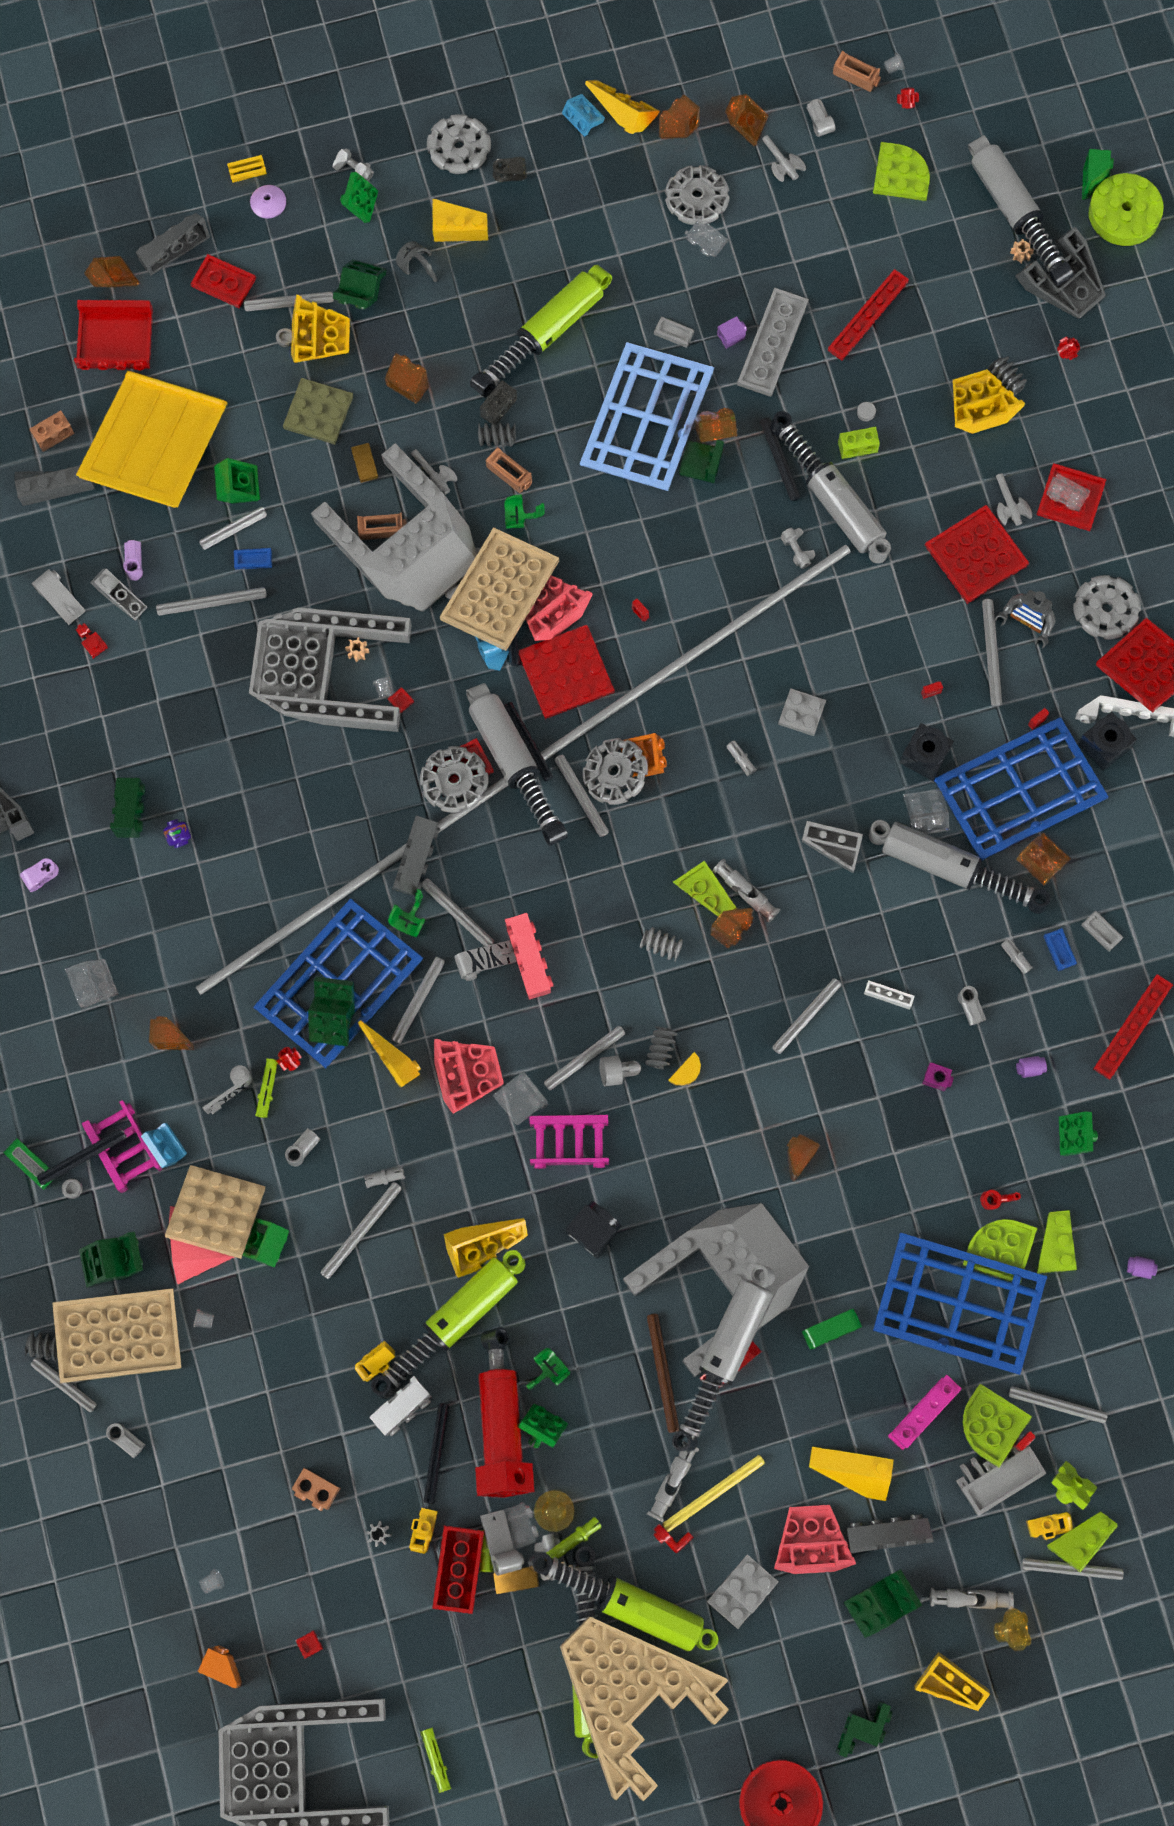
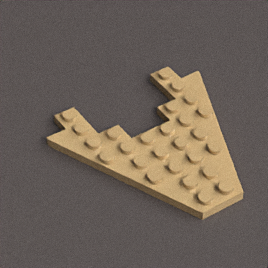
M588 1617L560 1646L611 1796L614 1800H617L630 1787L641 1801H644L658 1787L631 1756L634 1750L645 1740L631 1724L658 1695L671 1709H674L687 1695L713 1725L729 1710L715 1695L728 1682L726 1678L592 1617Z

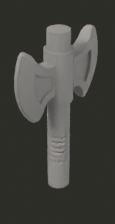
M768 135L763 137V142L779 161V164L772 163L774 176L781 182H784L785 174H788L792 180H796L799 175L795 169L805 171L806 166L798 156L791 153L789 154L790 160H788Z
M415 449L411 455L426 471L431 481L445 495L448 494L450 489L446 482H456L458 480L456 474L449 467L443 465L439 466L440 473L438 474L418 450Z
M1003 473L996 475L1007 503L1006 506L1002 503H999L997 506V515L1000 522L1006 525L1008 518H1012L1015 526L1022 524L1021 515L1031 519L1032 511L1028 503L1019 498L1018 504L1013 501Z

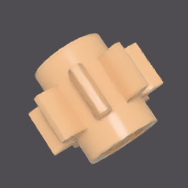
M1024 239L1019 243L1015 241L1014 248H1011L1010 254H1014L1013 260H1017L1021 264L1025 260L1030 261L1031 255L1034 252V249L1030 248L1031 244L1024 241Z
M359 637L354 641L349 640L350 646L345 647L346 651L350 652L348 653V658L353 657L356 662L359 659L365 660V653H369V649L365 648L367 642H361Z

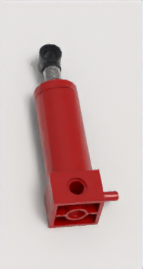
M503 1327L484 1331L481 1335V1343L489 1352L490 1370L478 1375L485 1465L475 1467L477 1496L507 1498L535 1492L533 1464L523 1463L521 1429L518 1428L520 1425L517 1374L516 1371L504 1369L503 1351L505 1346L508 1345L509 1335Z

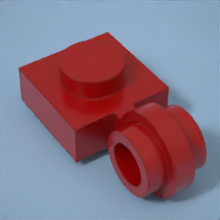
M85 623L77 625L78 628L75 630L81 638L86 637L81 644L93 659L108 648L97 632L89 636L91 631Z

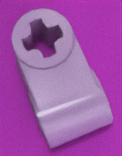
M45 858L24 870L20 877L28 890L34 892L58 875L59 868L52 860ZM48 865L50 866V867H49V868H50V871H49V872H47V868H46Z

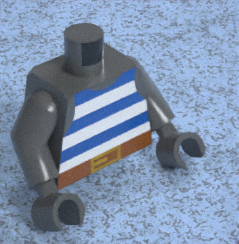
M1029 590L1026 594L1021 593L1012 596L1003 608L1004 611L997 614L995 621L998 617H1002L1004 619L1001 624L1002 626L1006 623L1008 614H1010V617L1036 632H1042V635L1035 640V645L1042 640L1044 643L1042 648H1044L1049 642L1047 636L1050 635L1056 618L1052 610L1053 603L1046 599V595L1041 591L1034 592Z

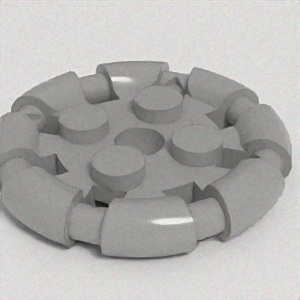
M463 114L450 115L448 119L443 118L432 127V133L427 138V151L431 155L430 159L441 170H448L452 174H465L469 170H476L486 161V155L490 153L491 139L490 135L486 133V127L476 118L471 119L468 118V115ZM465 125H469L470 129H466ZM457 142L464 144L461 148H456L454 145ZM469 159V163L464 164L463 161Z
M699 165V167L687 166L677 171L676 175L668 181L665 189V194L667 195L665 201L671 214L676 215L681 222L695 225V223L705 225L718 219V215L726 210L730 198L728 196L729 188L723 176L718 175L716 170L703 165ZM693 174H699L700 178H693ZM695 191H699L702 193V195L700 197H694L692 193ZM712 204L716 207L714 210L710 208ZM682 206L686 208L684 211L680 210Z
M1110 575L1096 576L1091 578L1090 582H1085L1076 592V602L1073 603L1075 618L1077 622L1081 623V628L1093 637L1097 638L1099 636L1105 640L1120 638L1124 633H1129L1138 623L1140 618L1138 614L1141 611L1138 594L1134 593L1133 587L1127 581L1119 577L1116 579L1111 578ZM1108 585L1115 586L1114 589H1113V588H1108V589H1107ZM1094 587H1095L1096 590H1097L1096 593H1093V592H1092V589H1093ZM1125 593L1128 596L1126 600L1122 597ZM1083 601L1089 602L1088 606H1085ZM1108 604L1112 610L1105 612L1102 609V605ZM1126 610L1131 611V614L1126 615ZM1089 616L1092 621H1088L1086 617ZM1119 622L1122 625L1120 628L1116 626ZM1100 624L1105 625L1106 630L1099 629Z
M621 738L608 739L603 741L602 745L595 746L585 760L587 762L586 766L583 768V782L585 787L589 789L588 793L595 800L601 803L608 802L609 805L628 802L627 799L630 797H635L645 784V775H648L647 759L642 755L641 748L630 740L623 741ZM620 748H623L622 753L618 752ZM607 750L608 755L603 757L602 753ZM634 756L636 760L632 762L630 758ZM617 766L619 768L618 773L611 775V769ZM634 772L638 773L637 779L632 778ZM598 779L600 783L595 785L594 783ZM627 787L628 790L623 793L621 789H625ZM607 789L611 790L610 795L606 794Z
M451 746L448 747L449 749L442 751L440 749L434 752L426 760L427 763L425 767H422L420 773V786L423 787L424 791L422 793L431 805L440 807L441 811L457 813L462 809L467 808L468 810L474 807L482 799L481 796L483 792H486L488 786V773L485 772L484 768L486 766L476 753H471L464 747ZM451 756L452 760L444 761L445 757ZM463 757L468 759L466 764L460 762ZM433 766L438 767L436 773L431 771ZM477 770L478 775L473 776L472 771ZM453 774L459 776V781L456 783H451L448 780ZM435 782L436 787L431 788L430 784ZM472 785L477 787L475 792L470 791ZM442 794L446 797L445 801L439 799ZM463 796L464 801L457 803L456 798Z

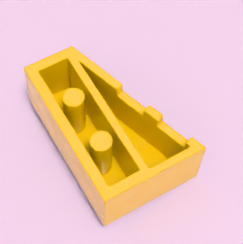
M433 199L434 242L488 240L487 213Z
M939 1652L915 1684V1690L952 1701L979 1711L990 1695L988 1688Z

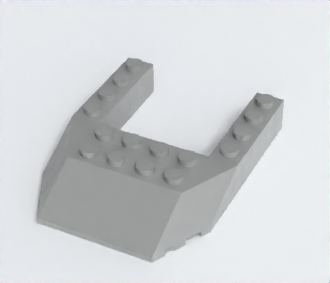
M395 443L381 454L383 462L426 507L373 552L326 502L311 512V515L321 530L385 598L396 600L403 605L412 606L424 612L463 579L477 553L469 525L439 488Z
M296 608L289 613L276 615L272 619L259 621L249 694L284 716L322 725L398 732L401 715L399 707L328 701L327 697L336 636L410 643L411 620L410 618Z
M759 1203L718 1210L624 1277L623 1281L633 1295L637 1296L699 1250L733 1296L742 1278L750 1280V1270L754 1266L762 1265L769 1267L775 1273V1279L772 1285L766 1289L773 1292V1297L757 1329L759 1330L791 1305L809 1265L764 1205ZM762 1271L759 1275L760 1281H762L765 1278L764 1271ZM713 1337L683 1359L682 1362L693 1377L702 1372L699 1370V1367Z
M385 1698L259 1706L219 1729L220 1817L232 1821L239 1826H389V1806L306 1810L304 1725L386 1720Z

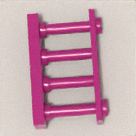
M122 1100L119 1103L123 1109L97 1124H92L89 1120L81 1123L92 1144L101 1140L98 1135L101 1133V1130L125 1116L128 1117L132 1126L124 1130L126 1136L129 1137L137 1133L141 1143L116 1157H110L108 1153L110 1148L98 1154L120 1193L128 1190L126 1184L130 1179L155 1166L159 1172L163 1170L141 1138L143 1133L133 1117L135 1113L130 1103L126 1104ZM142 1150H146L150 1157L148 1161L125 1174L119 1173L117 1167L120 1163Z
M608 1115L530 1116V1127H534V1130H536V1159H530V1165L534 1166L535 1169H545L546 1165H593L594 1168H604L605 1165H609V1158H603L602 1129H604V1126H608ZM565 1126H573V1129H575V1158H564L563 1129H565ZM585 1126H593V1129H595V1158H583V1129H585ZM546 1127H554L556 1130V1159H544V1130Z
M948 1375L941 1378L887 1437L901 1450L907 1449L962 1388Z

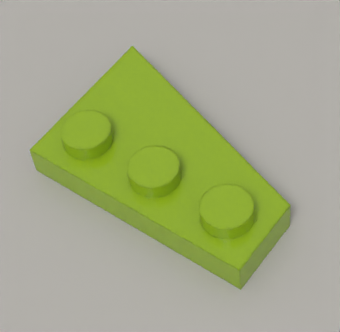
M705 861L673 881L675 885L720 919L737 909Z
M1070 1211L1049 1212L1036 1273L1077 1270Z
M1099 1512L1048 1544L1047 1548L1081 1572L1118 1526L1108 1516Z

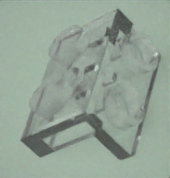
M702 217L698 219L690 231H685V234L689 236L687 240L694 246L698 244L701 247L700 251L707 257L710 255L716 257L729 241Z

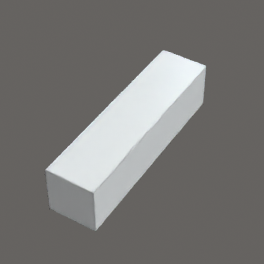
M869 980L864 992L865 995L907 1009L911 1008L915 997Z

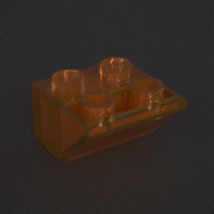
M685 95L680 99L677 98L672 103L671 108L663 111L659 117V137L661 139L687 138L699 127L700 107Z
M396 353L385 377L386 385L417 404L429 388L426 370L419 364H413L408 357L400 356Z
M1042 833L1019 854L1016 860L1045 886L1071 858Z
M752 908L723 911L711 926L710 935L728 949L731 945L735 946L741 939L742 931H747L752 925L754 910Z

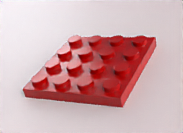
M987 505L925 543L927 550L967 604L1029 565L1028 560Z
M1147 618L1096 663L1100 670L1152 713L1174 694V640Z
M588 625L519 650L520 660L544 719L615 693Z

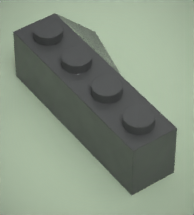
M197 213L189 215L181 223L173 225L167 232L156 236L153 241L147 245H142L136 251L139 261L150 276L210 238L205 219Z
M81 465L58 471L15 472L14 480L18 499L22 506L95 489L94 484L91 481L76 476Z
M415 816L392 890L414 897L417 889H421L422 882H419L421 874L425 875L428 864H425L427 856L431 857L434 849L431 843L433 838L437 839L440 830L437 827L438 822Z
M922 1514L912 1515L910 1520L903 1521L902 1517L890 1518V1523L883 1524L882 1520L870 1521V1525L862 1526V1522L851 1523L850 1528H846L848 1548L851 1553L934 1542L928 1518H923Z

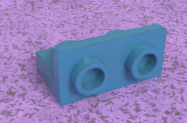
M583 94L567 100L562 114L584 137L588 135L591 128L602 124L605 119Z
M163 1123L157 1129L147 1131L141 1136L161 1168L175 1165L187 1154L167 1123Z

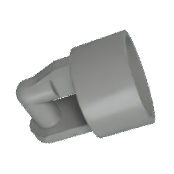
M618 1055L600 1058V1075L605 1087L621 1085L623 1077L636 1076L641 1071V1065L638 1062L621 1063Z

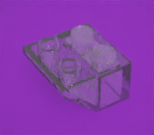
M105 959L86 961L65 969L77 1003L82 1009L118 995Z

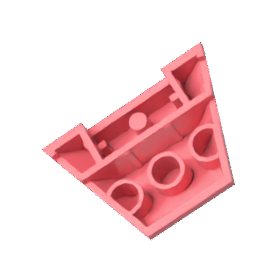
M551 575L525 618L535 641L550 640L560 635L581 618L592 597V592L580 590L577 586L566 584L561 579Z
M434 1039V1064L443 1100L452 1114L504 1084L495 1047Z
M170 1206L169 1222L175 1208L173 1206ZM170 1239L172 1262L177 1284L235 1258Z
M830 1505L789 1507L774 1569L792 1574L835 1572L856 1564Z

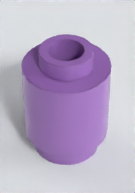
M1034 1056L1019 1059L1016 1069L1018 1075H1021L1022 1078L1042 1075V1073L1047 1071V1065L1044 1057Z
M1139 1256L1129 1257L1127 1272L1131 1273L1132 1276L1151 1279L1152 1276H1156L1158 1265L1154 1264L1155 1261L1153 1259Z

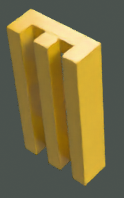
M262 155L227 164L232 183L267 174Z

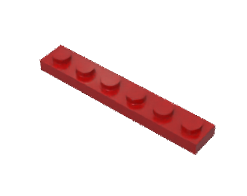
M894 269L828 347V351L843 361L907 285L909 279Z
M1156 974L1093 1070L1108 1080L1112 1078L1173 984Z

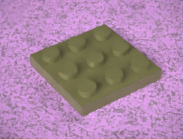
M301 378L283 428L336 444L353 399V393Z

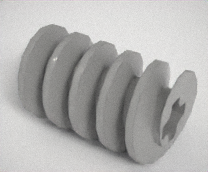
M652 927L649 931H645L640 948L646 945V950L650 951L653 948L654 954L661 950V957L668 953V960L675 956L676 962L682 948L683 939L675 942L676 936H673L669 940L668 933L662 937L661 930L659 929L655 934L654 927Z

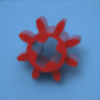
M912 87L902 88L901 94H897V103L902 104V108L915 107V102H919V93L914 92Z
M1068 336L1061 339L1057 347L1060 357L1063 359L1069 358V360L1077 357V353L1080 350L1078 341L1075 338H1068Z
M285 1047L278 1053L280 1059L277 1060V1063L284 1071L286 1069L293 1071L299 1067L301 1063L299 1059L302 1056L295 1047L292 1049Z

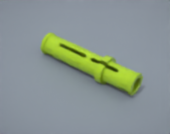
M266 1059L260 1094L257 1095L259 1100L255 1116L260 1118L268 1117L269 1105L273 1100L271 1095L278 1064L275 1059ZM269 1071H271L269 1084L267 1086ZM265 1091H267L266 1099H265V1104H264V1106H263V1101H264V1097H265Z
M593 1517L582 1527H577L574 1533L547 1551L546 1554L551 1558L559 1559L582 1541H587L590 1535L602 1528L601 1524H597L599 1521Z
M433 1727L421 1731L420 1734L432 1768L431 1775H434L438 1792L450 1790L451 1787L446 1774L447 1767L443 1764Z

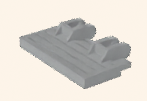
M1029 1445L1020 1452L1013 1446L1011 1449L1013 1456L1010 1458L1006 1457L1000 1468L989 1461L983 1463L987 1473L983 1471L976 1458L973 1457L970 1459L971 1464L980 1476L975 1480L968 1467L964 1464L960 1465L969 1484L964 1476L956 1480L977 1516H980L1047 1474Z

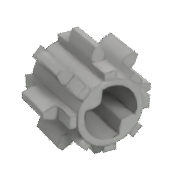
M379 1521L376 1527L370 1524L372 1530L366 1532L371 1537L368 1543L375 1541V1547H378L380 1542L386 1545V1537H391L386 1532L389 1526L383 1528L381 1521ZM378 1528L383 1530L384 1535L379 1540H376L373 1533L377 1532Z

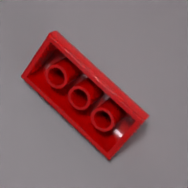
M444 1525L432 1609L473 1614L484 1531Z

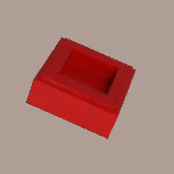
M636 598L632 602V610L645 622L649 618V611Z
M939 681L923 686L921 692L923 699L941 694L943 689L942 683Z
M402 687L388 698L393 707H399L400 714L414 703V700Z
M1044 708L1030 720L1028 726L1032 730L1047 719L1049 715L1047 709Z
M1031 1431L1027 1432L1014 1447L1018 1451H1023L1035 1439V1435Z
M314 1630L295 1640L304 1659L323 1649Z

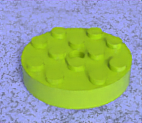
M1130 173L1116 174L1102 181L1095 189L1089 205V219L1096 233L1112 244L1120 246L1140 244L1149 239L1157 230L1163 215V200L1158 189L1146 178Z

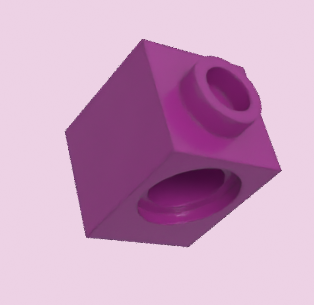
M930 1062L922 1084L945 1091L947 1087L952 1085L954 1076H951L952 1070ZM934 1074H942L944 1081H936Z

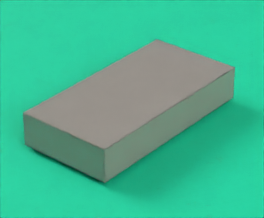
M661 316L654 330V335L687 348L694 335V330Z
M1096 911L1081 925L1109 952L1123 939V936Z

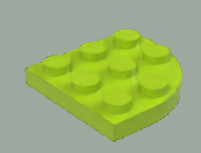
M881 142L873 194L926 201L930 174L923 157L907 146Z
M1014 1220L991 1222L975 1233L966 1252L1025 1270L1037 1228ZM964 1260L962 1266L966 1267L967 1261ZM975 1264L973 1269L1008 1282H1012L1014 1276L979 1264Z
M979 1384L964 1410V1434L969 1445L977 1454L1000 1468L1032 1416L982 1384Z

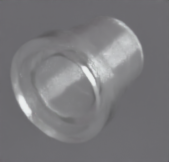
M898 52L893 57L884 61L888 74L899 69L901 71L905 69Z
M391 677L373 681V686H376L379 698L393 695L390 684L392 682Z
M197 1308L193 1328L198 1326L211 1329L214 1314Z
M216 1569L210 1571L209 1575L199 1581L202 1590L206 1594L217 1588L222 1589L225 1586L221 1574Z

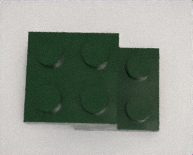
M352 259L342 268L339 288L334 291L333 299L338 300L340 304H353L358 309L368 308L377 301L380 281L386 276L387 269Z
M316 976L314 979V999L308 1009L309 1041L347 1047L349 1043V1024L355 1013L354 982Z
M128 1232L117 1238L97 1240L79 1249L86 1288L94 1287L103 1282L123 1280L143 1270V1261L140 1257L139 1242L135 1232Z
M901 1569L875 1582L844 1602L864 1638L892 1625L904 1615L922 1606Z
M879 1701L873 1721L849 1712L836 1753L846 1758L848 1754H852L855 1746L853 1738L876 1747L878 1743L882 1744L886 1731L883 1730L884 1725L890 1722L893 1713L890 1710L891 1706Z

